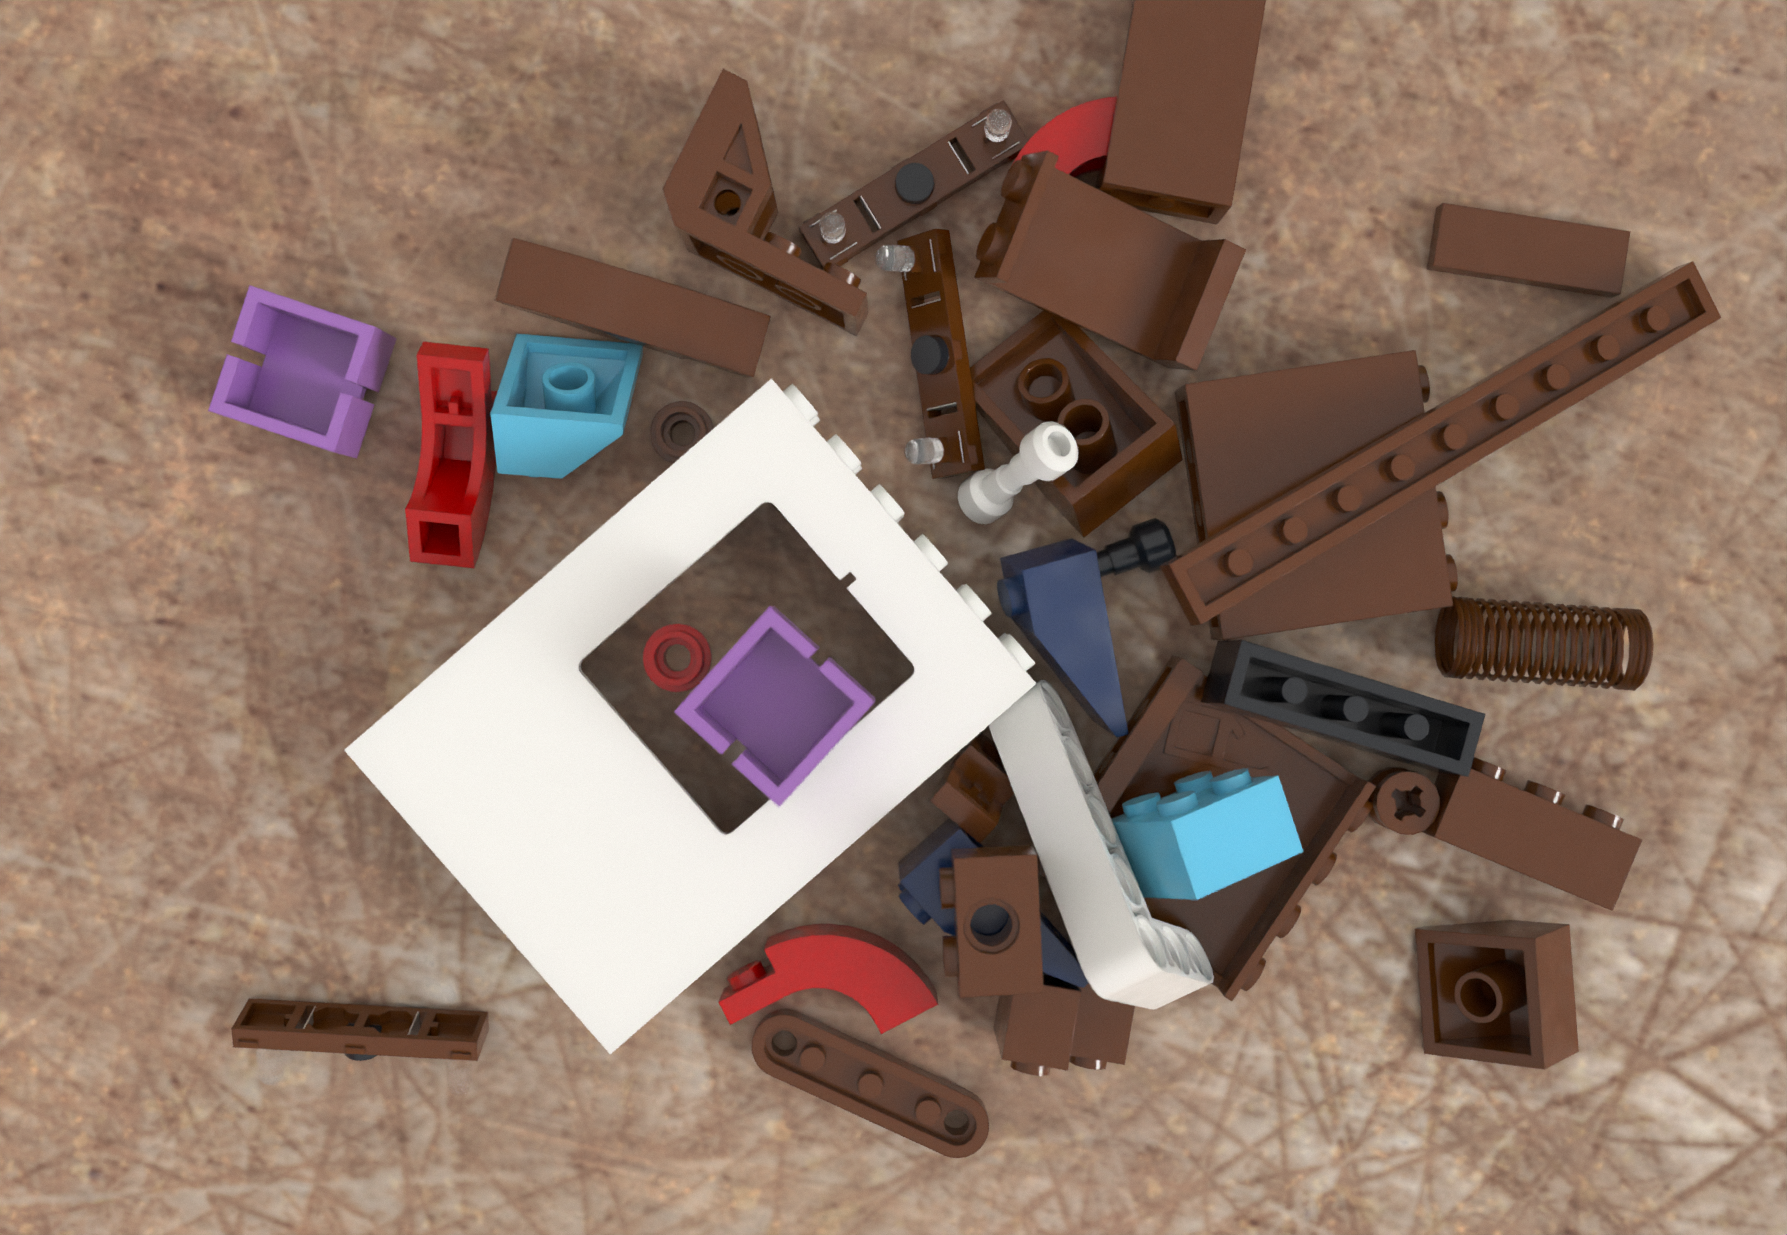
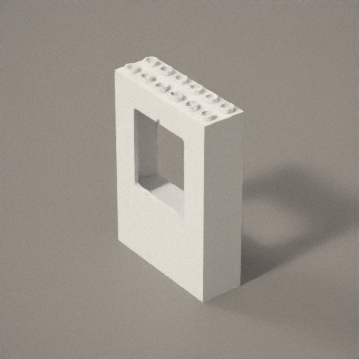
M772 378L344 750L609 1054L614 1052L1037 684L1026 672L1035 662L1010 634L1003 633L997 638L983 621L992 613L967 584L961 585L957 590L951 586L940 573L948 565V562L924 534L920 535L914 542L898 525V522L904 518L903 515L905 513L880 484L869 491L856 476L862 469L860 466L862 463L837 434L826 442L814 428L820 419L817 416V411L793 384L782 391ZM764 503H772L839 580L843 579L849 572L854 575L856 580L847 589L914 666V672L910 678L845 734L780 807L769 799L734 831L726 833L718 828L588 679L581 669V664L589 654Z

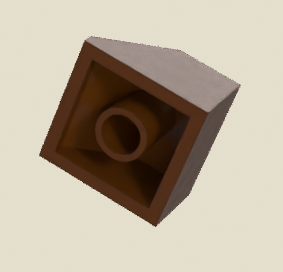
M1501 920L1424 926L1415 929L1424 1054L1545 1070L1579 1052L1570 924Z

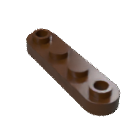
M780 1009L773 1011L763 1017L755 1029L752 1039L753 1058L763 1072L947 1157L964 1158L977 1152L987 1139L989 1120L986 1108L976 1094L794 1010ZM780 1031H788L795 1036L797 1043L789 1050H782L774 1044V1035ZM960 1110L968 1116V1120L962 1127L952 1128L944 1121L946 1115L951 1111Z

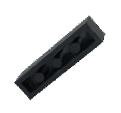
M1244 640L1217 642L1201 702L1433 772L1469 777L1485 714Z

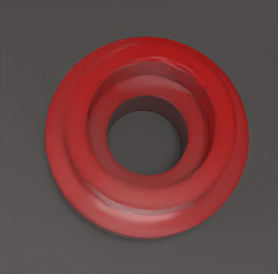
M671 624L658 629L650 636L644 647L643 664L648 677L658 687L671 692H683L698 686L708 675L712 664V652L707 639L700 631L685 624ZM675 644L686 647L691 656L688 667L682 671L672 669L666 660L667 651Z

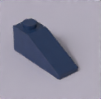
M1071 538L1001 557L1000 561L1004 578L998 580L997 591L1001 607L1006 616L1012 618L1092 721L1116 738L1128 735L1096 550Z

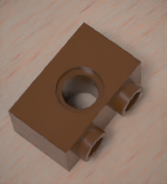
M1032 845L951 849L952 867L939 868L941 909H954L955 935L942 936L944 977H957L960 998L1043 994L1038 861ZM989 904L1001 906L1008 912V921L1002 931L990 936L981 935L974 931L971 927V919L980 907Z

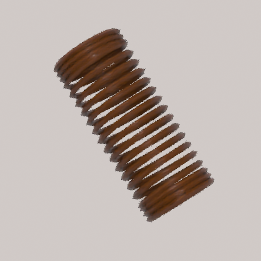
M1452 596L1453 606L1441 608L1435 630V658L1437 667L1445 678L1463 679L1466 677L1467 679H1473L1476 676L1478 680H1484L1487 677L1490 681H1495L1499 678L1503 682L1510 679L1516 683L1521 679L1523 683L1533 681L1535 684H1541L1544 681L1547 685H1552L1555 682L1560 686L1567 683L1568 686L1578 684L1580 687H1586L1589 684L1592 688L1601 686L1602 688L1609 689L1612 686L1613 689L1635 691L1644 683L1653 659L1654 642L1652 627L1648 617L1641 609H1610L1609 607L1599 608L1598 606H1590L1588 608L1586 605H1579L1577 607L1576 605L1565 606L1564 604H1556L1554 606L1552 603H1545L1543 605L1541 602L1531 604L1528 601H1523L1520 604L1518 601L1508 602L1507 600H1500L1497 602L1495 599L1485 601L1484 598L1474 600L1468 597ZM1486 610L1488 616L1484 626L1483 614ZM1496 611H1498L1499 614L1497 623H1495L1494 617ZM1509 611L1510 618L1507 624L1506 614ZM1520 611L1522 618L1518 624L1517 615ZM1532 612L1533 619H1532V621H1531V623H1530L1528 617H1529L1530 613ZM1543 612L1545 618L1541 625L1540 616ZM1553 613L1555 614V617H1556L1554 623L1552 622V619H1551ZM1566 613L1567 620L1564 624L1563 616ZM1576 614L1579 618L1577 623H1575L1574 617ZM1587 615H1589V618H1590L1588 624L1586 623V620H1585V618H1586ZM1600 615L1601 621L1598 625L1597 618ZM1459 621L1458 647L1454 660L1455 632ZM1627 626L1629 637V658L1627 663V669L1624 674L1622 669L1624 657L1623 637ZM1592 627H1593V633H1594V644H1593V652H1592V661H1593V663H1592L1591 671H1590V673H1589V670H1588L1589 638H1590V634H1591ZM1536 628V654L1534 665L1532 666V644ZM1559 628V657L1557 667L1555 669L1554 648L1556 634ZM1569 628H1570V632H1571L1570 661H1569L1568 669L1566 670V664H1565L1566 641H1567V636H1568V632H1569ZM1582 629L1581 664L1578 671L1576 661L1579 633ZM1603 629H1604V630H1605V637H1604V643H1603V664H1604V667H1603L1602 673L1600 674V670H1599V660H1600V655H1601V636H1602V632H1603ZM1513 630V652L1510 663V641ZM1546 630H1547V632H1548V652H1547L1546 664H1545V667H1544V666H1543V646H1544V637H1545V633H1546ZM1490 631V649L1487 659V645ZM1502 631L1501 653L1499 660L1498 647L1500 632ZM1523 631H1525V650L1521 666V642ZM1481 664L1484 671L1482 674L1479 673ZM1492 666L1494 667V675L1490 673ZM1504 666H1505L1506 675H1502V671H1503ZM1515 668L1518 674L1517 676L1513 675ZM1526 670L1528 671V675H1529L1528 677H1525V676H1524L1525 673H1526ZM1538 671H1539L1540 678H1536V675H1537V672H1538ZM1549 672L1552 677L1551 679L1547 678Z

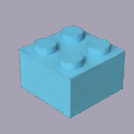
M1247 768L1226 772L1214 778L1211 771L1186 776L1174 782L1177 792L1163 798L1156 792L1128 800L1122 804L1124 814L1112 819L1141 893L1145 898L1198 900L1304 852L1279 776L1251 777Z

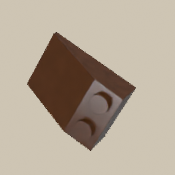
M1044 310L970 367L976 409L1013 456L1020 452V443L1024 436L1044 422L1059 423L1073 435L1078 446V460L1074 467L1055 480L1044 481L1038 479L1034 483L1083 538L1183 460L1176 424L1078 326Z

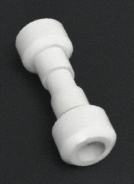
M1044 422L1024 436L1020 443V452L1012 457L1009 464L1001 465L996 470L985 468V470L977 471L961 483L958 490V501L962 511L969 519L976 523L990 524L1011 509L1014 496L1022 490L1023 485L1032 484L1038 479L1044 481L1055 480L1073 468L1078 460L1076 440L1070 431L1059 423Z

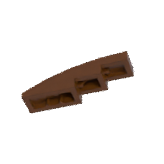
M516 238L511 239L494 299L496 302L616 341L624 340L680 359H691L746 378L754 377L771 318L770 315L697 291Z

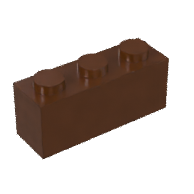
M1475 757L1469 777L1438 773L1434 785L1440 797V809L1434 823L1425 831H1422L1423 833L1613 911L1642 842V839L1620 831L1624 821L1623 818L1588 804L1585 805L1582 814L1562 807L1561 804L1565 794L1530 780L1527 781L1524 790L1502 782L1507 770Z

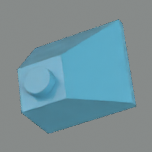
M516 334L490 413L497 473L562 479L624 434L641 365L643 346L623 342Z

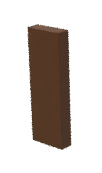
M1442 203L1436 207L1427 270L1613 298L1621 294L1630 231Z

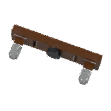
M1005 101L995 103L966 124L911 158H906L898 163L890 171L822 213L809 218L799 226V231L822 268L826 262L842 266L854 256L917 217L928 213L936 208L938 204L1006 162L1015 159L1029 140ZM953 143L957 145L973 172L968 173L952 147ZM856 203H862L878 229L876 232H872Z
M932 229L898 240L897 245H884L880 247L876 252L875 260L880 269L901 272L912 341L911 361L916 369L926 438L910 440L905 446L904 454L906 459L912 464H930L932 479H939L985 470L950 232L947 229ZM940 295V299L927 303L924 301L925 299ZM957 406V412L941 414V410Z
M249 998L231 1031L233 1047L258 1049L256 1051L258 1077L266 1085L277 1084L284 1076L283 1050L343 1053L347 1058L356 1061L369 1060L378 1055L447 1059L446 1078L448 1090L454 1095L461 1096L468 1093L472 1087V1061H478L489 1031L488 1012Z

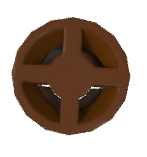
M1387 767L1377 771L1369 778L1368 781L1376 786L1368 798L1372 801V808L1368 815L1375 823L1405 835H1414L1425 831L1434 823L1440 809V797L1436 786L1428 777L1402 767ZM1408 791H1411V792H1410V795H1411V797H1412L1411 803L1409 802V796H1408V793H1407Z

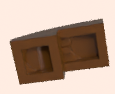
M980 732L960 750L930 799V802L980 844L998 825L1003 805L1014 794L995 743Z

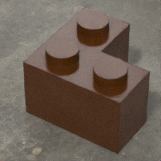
M1044 972L1043 994L999 996L993 1028L1001 1059L1011 1061L1010 1067L1025 1074L1046 1076L1049 1075L1050 1068L1068 1071L1069 1062L1079 1067L1094 1070L1106 1069L1107 1062L1125 1065L1135 1009L1134 1005L1103 999L1093 990L1089 983L1084 988H1081Z

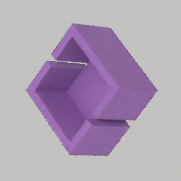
M249 285L231 342L266 356L261 367L240 358L226 355L208 411L357 459L375 405L364 401L363 398L366 389L379 392L397 338L377 327Z
M769 606L674 712L721 755L736 739L742 743L746 749L732 765L780 807L875 703V697L831 657L822 666L818 665L811 657L820 647L775 606Z

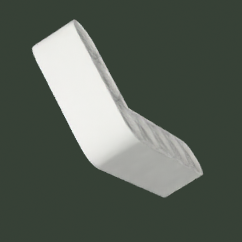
M1046 680L1036 682V685L988 726L1086 979L1093 990L1103 999L1153 1010L1213 983L1214 976L1211 964L1202 945L1194 934L1187 929L1151 917L1067 709L1050 683Z

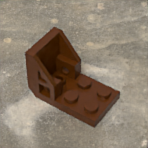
M722 69L662 189L675 228L689 252L857 336L868 315L867 293L858 288L861 279L850 271L830 262H826L821 270L799 258L802 253L800 247L777 234L769 232L778 214V208L748 82ZM730 210H738V212L732 216H728L726 214Z

